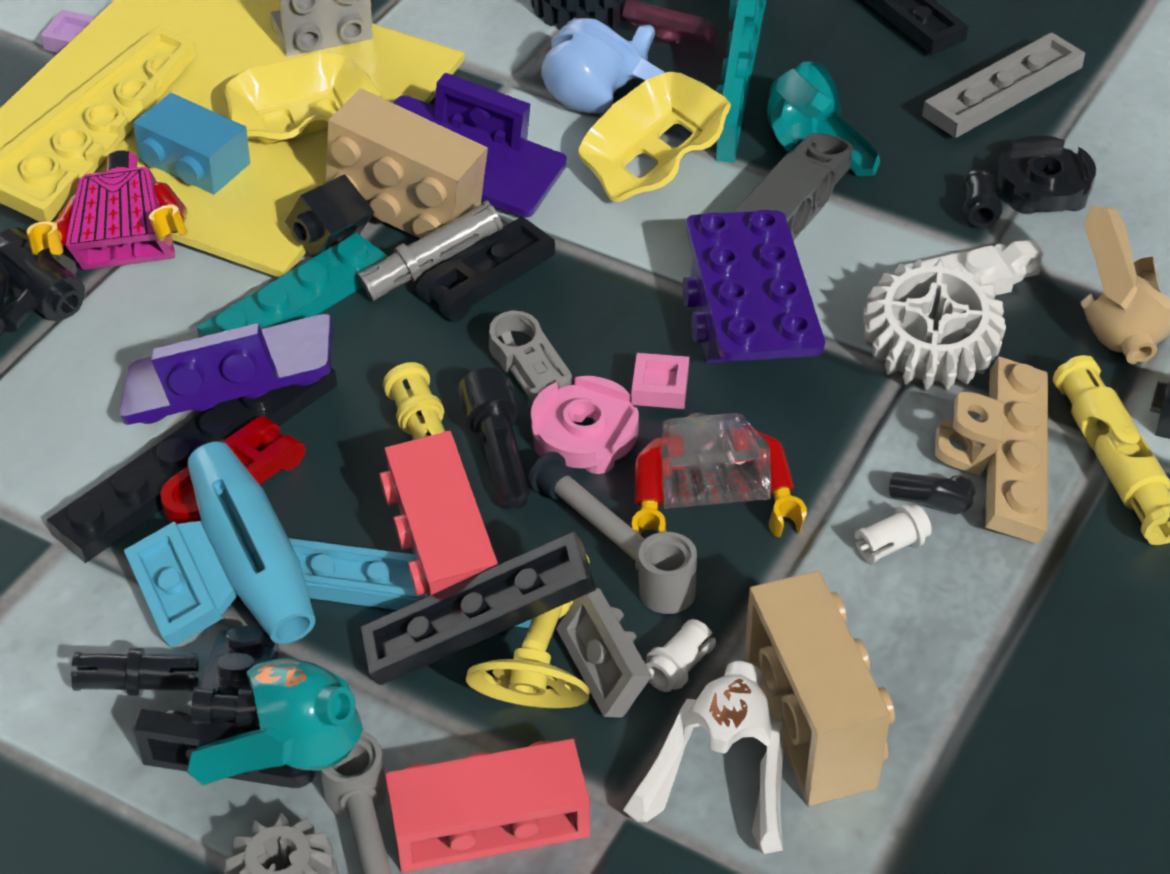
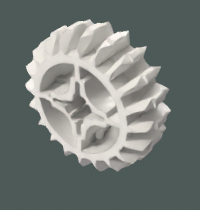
M919 257L913 265V269L900 263L897 269L894 270V275L884 273L878 282V286H873L872 291L868 294L867 307L864 308L862 317L863 328H865L863 335L865 345L872 346L873 361H886L887 375L897 371L903 372L905 385L914 378L923 380L926 391L933 385L934 381H940L947 390L954 385L956 378L968 385L970 380L974 378L975 372L984 374L985 370L989 368L991 360H994L995 356H998L1000 352L1001 340L1006 329L1005 319L1002 317L1004 313L1003 302L995 300L994 286H980L982 282L980 272L967 276L963 274L961 263L954 269L946 268L940 257L934 266H927ZM933 321H934V327L937 328V331H934V330H933Z

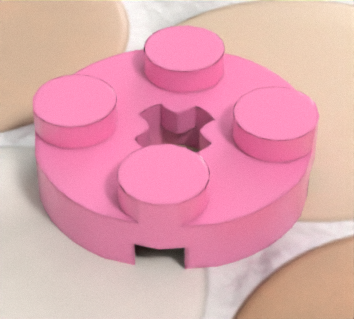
M596 376L574 377L575 385H567L558 389V382L547 386L538 394L531 407V430L534 451L541 457L549 452H558L565 458L567 467L585 468L593 474H602L610 471L614 467L615 461L625 456L632 449L638 437L639 413L637 406L635 408L630 403V394L618 383ZM586 417L594 419V424L582 426L574 423L583 422Z

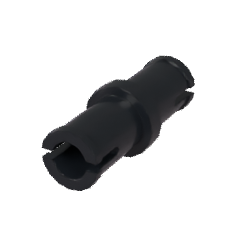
M130 648L128 654L74 652L72 666L77 667L78 671H96L71 672L73 691H80L81 689L127 690L128 696H142L143 690H184L193 692L195 687H198L199 678L195 677V673H174L199 672L198 653H191L190 655L145 654L143 648Z

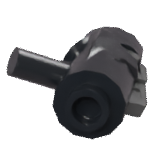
M9 228L0 233V261L8 272L9 289H13L16 299L0 316L5 325L4 329L15 332L35 309L47 319L60 321L74 315L80 309L85 298V286L75 275L77 272L75 261L63 254L52 255L50 248L41 250L38 255H32L27 233L20 228Z

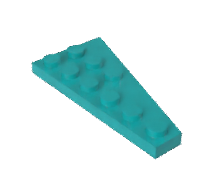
M730 0L729 21H733L732 31L729 32L727 58L724 57L721 85H718L717 92L728 99L731 108L726 116L723 131L716 141V161L735 163L767 0Z

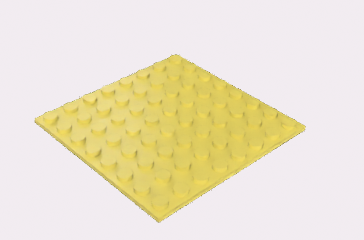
M114 0L0 108V150L158 26L193 40L196 57L155 104L171 92L229 119L230 113L227 98L224 94L226 84L238 74L251 67L273 64L317 52L344 55L352 58L368 74L383 99L394 103L400 96H410L430 103L436 96L437 81L444 73L454 74L464 62L465 52L372 24L373 39L286 57L271 21V12L280 10L279 0ZM331 104L309 109L312 116L325 115L330 118L337 112L336 108ZM279 115L264 120L270 131H280L295 126L288 115ZM134 128L113 150H125L134 153L137 156V167L149 168L157 182L167 183L187 207L188 214L184 224L188 233L180 236L179 232L171 233L174 241L279 278L290 272L307 252L304 246L295 240L285 220L302 194L325 184L328 130L267 145L259 139L248 138L250 164L215 195L194 185H189L183 180L139 160ZM107 158L94 173L107 172Z

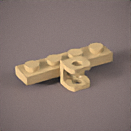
M998 356L990 369L989 397L973 392H960L954 400V420H942L936 428L935 456L949 466L979 476L987 466L985 528L1038 544L1048 531V372ZM968 411L980 414L977 421L969 415ZM949 440L959 441L964 445L965 450L956 449Z

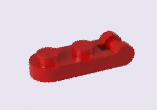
M266 416L254 419L223 441V443H226L259 485L281 469L285 471L294 469L300 464L305 455V445L290 434L284 436L280 434L279 426ZM187 466L170 478L163 485L160 493L164 514L170 523L174 521L176 524L201 521Z

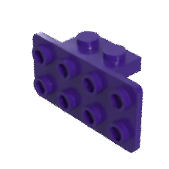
M444 73L436 83L435 106L410 96H400L393 103L488 147L481 202L489 201L490 205L518 216H533L566 168L567 157L565 154L527 140L531 104Z
M758 210L690 215L687 218L686 231L693 254L691 277L683 278L682 293L685 307L693 308L691 317L692 337L695 343H702L706 363L821 355L824 352L825 338L785 214L777 210Z
M320 314L263 329L260 328L259 323L155 348L151 357L136 360L129 365L119 411L121 419L126 425L139 422L151 424L162 420L168 415L188 410L204 411L220 402L241 397L248 399L257 398L270 390L293 384L299 386L313 384L331 371L333 339L331 318L328 314Z

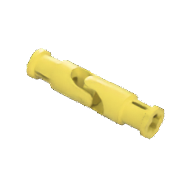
M1081 355L1071 358L1066 363L1060 365L1055 371L1053 383L1060 393L1067 395L1072 404L1071 413L1088 444L1095 451L1098 460L1122 502L1127 508L1136 512L1142 523L1141 533L1151 545L1170 543V480L1135 427L1131 416L1115 390L1106 387L1100 378L1101 369L1093 357Z

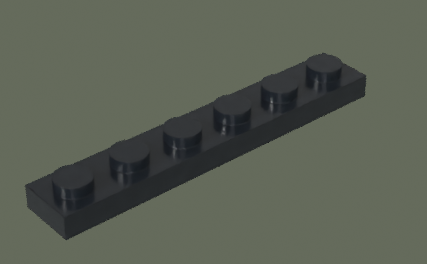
M331 368L328 375L310 385L299 386L293 384L270 390L257 398L248 399L241 397L220 402L204 411L48 518L47 523L51 535L84 563H87L163 509L160 494L163 485L188 466V459L197 448L210 442H223L260 416H266L278 426H281L336 387V371Z

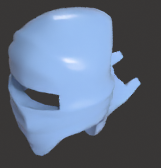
M573 18L552 39V49L547 53L542 63L541 76L548 92L557 101L570 109L588 114L605 113L614 100L613 95L616 90L623 87L628 81L634 78L646 81L649 78L665 73L648 62V51L655 36L653 26L649 24L639 26L632 41H628L596 19Z

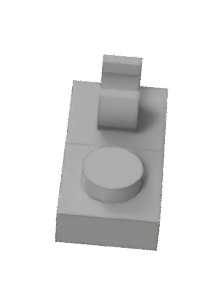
M596 588V591L575 599L556 630L603 716L624 717L652 675L633 643L636 639L635 633L624 631L619 623L624 616L623 612L620 609L610 607L600 588Z

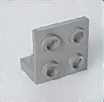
M279 0L280 10L271 12L272 27L286 57L373 39L371 0Z

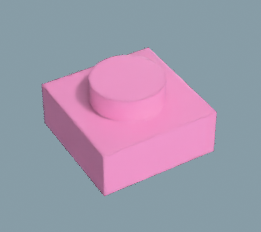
M637 353L631 404L685 409L689 357Z

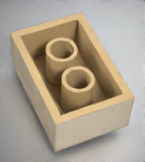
M360 88L328 120L325 183L346 174L375 213L372 216L421 239L481 205L488 147Z
M819 570L750 587L744 662L755 665L763 674L760 688L769 697L773 718L783 722L784 754L808 807L877 789L882 763L888 759L886 740L889 725L895 721L894 707L888 691L884 687L877 688L870 674V660L863 641L860 638L853 639L846 625V611L840 595L837 592L830 593Z

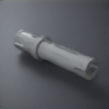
M485 201L470 212L450 221L408 246L402 243L395 247V253L379 263L358 272V279L367 295L374 302L399 285H403L410 280L413 283L419 281L423 276L422 273L431 269V267L474 245L486 236L503 229L500 217L494 207L490 205V202Z

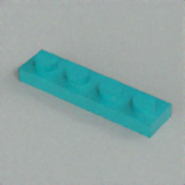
M356 232L196 326L198 338L259 323L260 328L263 329L316 316L362 288L363 286L358 279L357 273L379 263L388 256Z

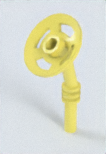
M574 600L533 618L522 647L515 650L513 659L492 660L470 667L466 676L467 684L472 689L488 697L529 707L571 708L586 703L589 698L588 686L569 672L550 665L551 655L546 652L558 619L566 615ZM493 670L492 673L495 677L491 676L486 671ZM546 686H551L553 689H546Z

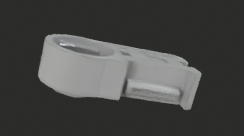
M514 310L503 312L494 318L489 329V350L492 357L500 363L506 373L512 372L528 396V406L530 408L538 394L547 386L558 382V389L571 385V372L542 332L538 320L526 312ZM510 331L523 332L529 335L532 341L525 345L517 346ZM500 335L503 340V343L498 339Z

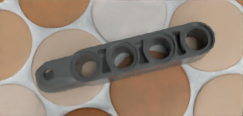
M823 133L808 134L793 152L788 153L733 212L781 211L786 216L794 241L826 205L834 186L847 173L852 161V145L848 141L833 135Z

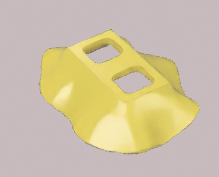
M317 52L273 64L251 67L231 79L226 84L224 91L230 119L246 126L247 138L259 139L266 145L328 130V120L330 117L325 115L312 116L309 111L310 108L331 104L338 111L360 88L382 98L368 74L352 58L327 52ZM279 115H288L295 126L280 131H270L264 120Z
M667 72L654 76L614 103L590 128L579 146L578 156L582 163L589 167L599 179L610 200L621 202L636 194L653 191L665 186L676 176L682 158L688 154L711 147L719 139L723 131L731 104L726 97L706 84L682 73ZM680 124L689 130L692 135L679 147L672 148L659 139L672 125ZM644 153L658 162V165L644 177L638 178L625 169V166L636 156Z

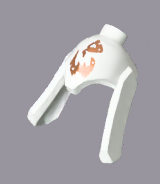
M731 662L727 665L725 675L709 682L697 700L686 699L659 756L623 809L624 812L637 822H648L665 809L693 727H704L710 737L711 750L720 753H726L731 745L741 738L755 737L767 746V752L760 762V792L752 834L763 854L783 851L780 806L784 754L783 722L772 716L769 697L760 688L763 674L759 668L748 662Z

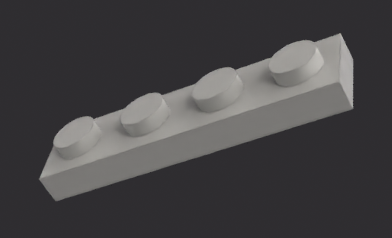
M1051 32L925 100L922 116L954 138H957L1081 69L1085 52Z

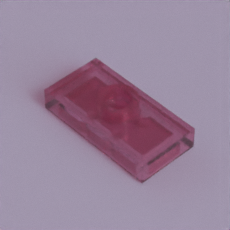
M634 0L626 1L622 16L633 25L643 26L649 24L655 30V37L673 43H679L680 37L715 45L719 32L717 27L706 18Z

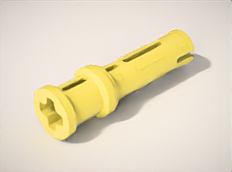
M416 362L403 363L391 369L384 377L382 384L386 396L393 400L397 406L396 419L399 427L407 434H411L413 440L427 437V433L434 435L445 432L441 423L444 408L441 400L437 396L432 395L430 391V375L428 370L422 364ZM404 379L408 380L411 389H405L403 384ZM421 410L423 416H419L417 411Z

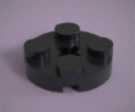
M1024 137L1013 142L1009 152L1004 154L1003 151L1000 155L996 174L997 184L1001 191L1011 199V207L1022 214H1032L1036 211H1080L1085 208L1088 196L1094 185L1096 166L1092 157L1079 146L1077 154L1072 150L1063 148L1065 140L1057 137Z

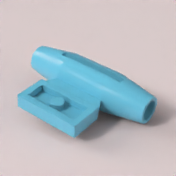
M210 442L200 446L190 455L188 468L201 521L176 524L174 521L124 550L162 638L171 648L223 619L222 614L237 596L240 597L273 642L288 644L303 638L313 629L315 616L300 561L265 491L226 443Z

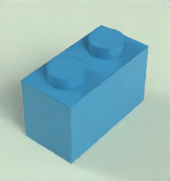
M171 92L133 122L139 160L213 195L250 164L246 126Z

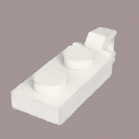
M1035 240L1012 242L1008 247L1004 244H996L995 246L991 245L942 256L941 260L944 267L954 269L961 263L963 274L967 276L980 272V279L982 281L980 286H994L996 296L1012 292L1013 285L1026 277L1039 275L1044 252ZM940 257L924 260L923 262L927 266H934ZM915 263L906 264V266L913 269Z

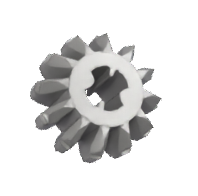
M282 812L275 826L266 828L257 820H254L251 829L253 837H234V844L232 846L234 856L225 859L226 864L224 866L225 874H338L336 860L332 857V844L326 833L315 834L314 825L310 823L307 817L290 827L289 820Z

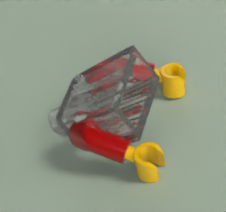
M694 413L684 418L668 419L663 424V437L655 438L636 458L635 504L641 507V510L633 516L632 529L640 535L649 529L656 530L659 533L666 532L665 517L658 511V507L661 505L664 506V509L766 500L774 496L775 504L768 524L769 530L776 537H781L784 527L783 517L793 520L796 525V531L800 534L807 514V508L801 499L790 494L794 490V484L784 448L779 440L754 429L742 414L706 415L704 413Z

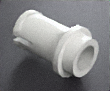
M903 504L896 508L895 515L867 528L855 531L854 536L857 540H860L856 542V546L862 557L868 563L873 564L879 561L880 558L908 545L915 548L924 545L925 538L931 535L932 528L927 514L920 506L914 505L910 507Z
M691 619L682 626L681 630L664 647L653 648L647 654L645 664L652 675L649 682L663 692L681 689L688 681V672L715 648V638H709L704 644H701L712 634V631L704 623Z

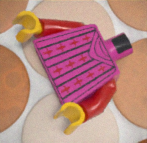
M117 150L111 152L107 157V172L85 174L81 177L76 194L71 196L57 219L53 222L45 221L31 225L27 229V236L32 255H38L41 250L50 248L52 255H61L63 253L62 246L66 244V247L83 270L175 258V250L171 233L179 232L180 236L188 233L184 224L188 212L187 207L167 183L157 182L149 168L137 167V156L134 153Z

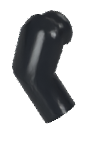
M895 472L889 484V492L892 499L921 503L954 515L967 511L972 506L973 497L976 494L974 483L962 475H955L948 479Z

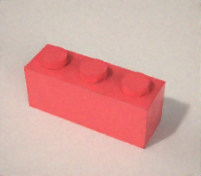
M451 430L386 447L385 454L388 471L379 473V478L387 506L398 504L401 515L393 517L400 547L402 550L412 548L416 559L408 562V569L416 596L427 594L429 597L498 566Z
M574 738L557 742L539 741L528 747L497 753L478 752L464 759L431 765L424 763L413 764L403 770L385 773L401 873L590 837V800Z

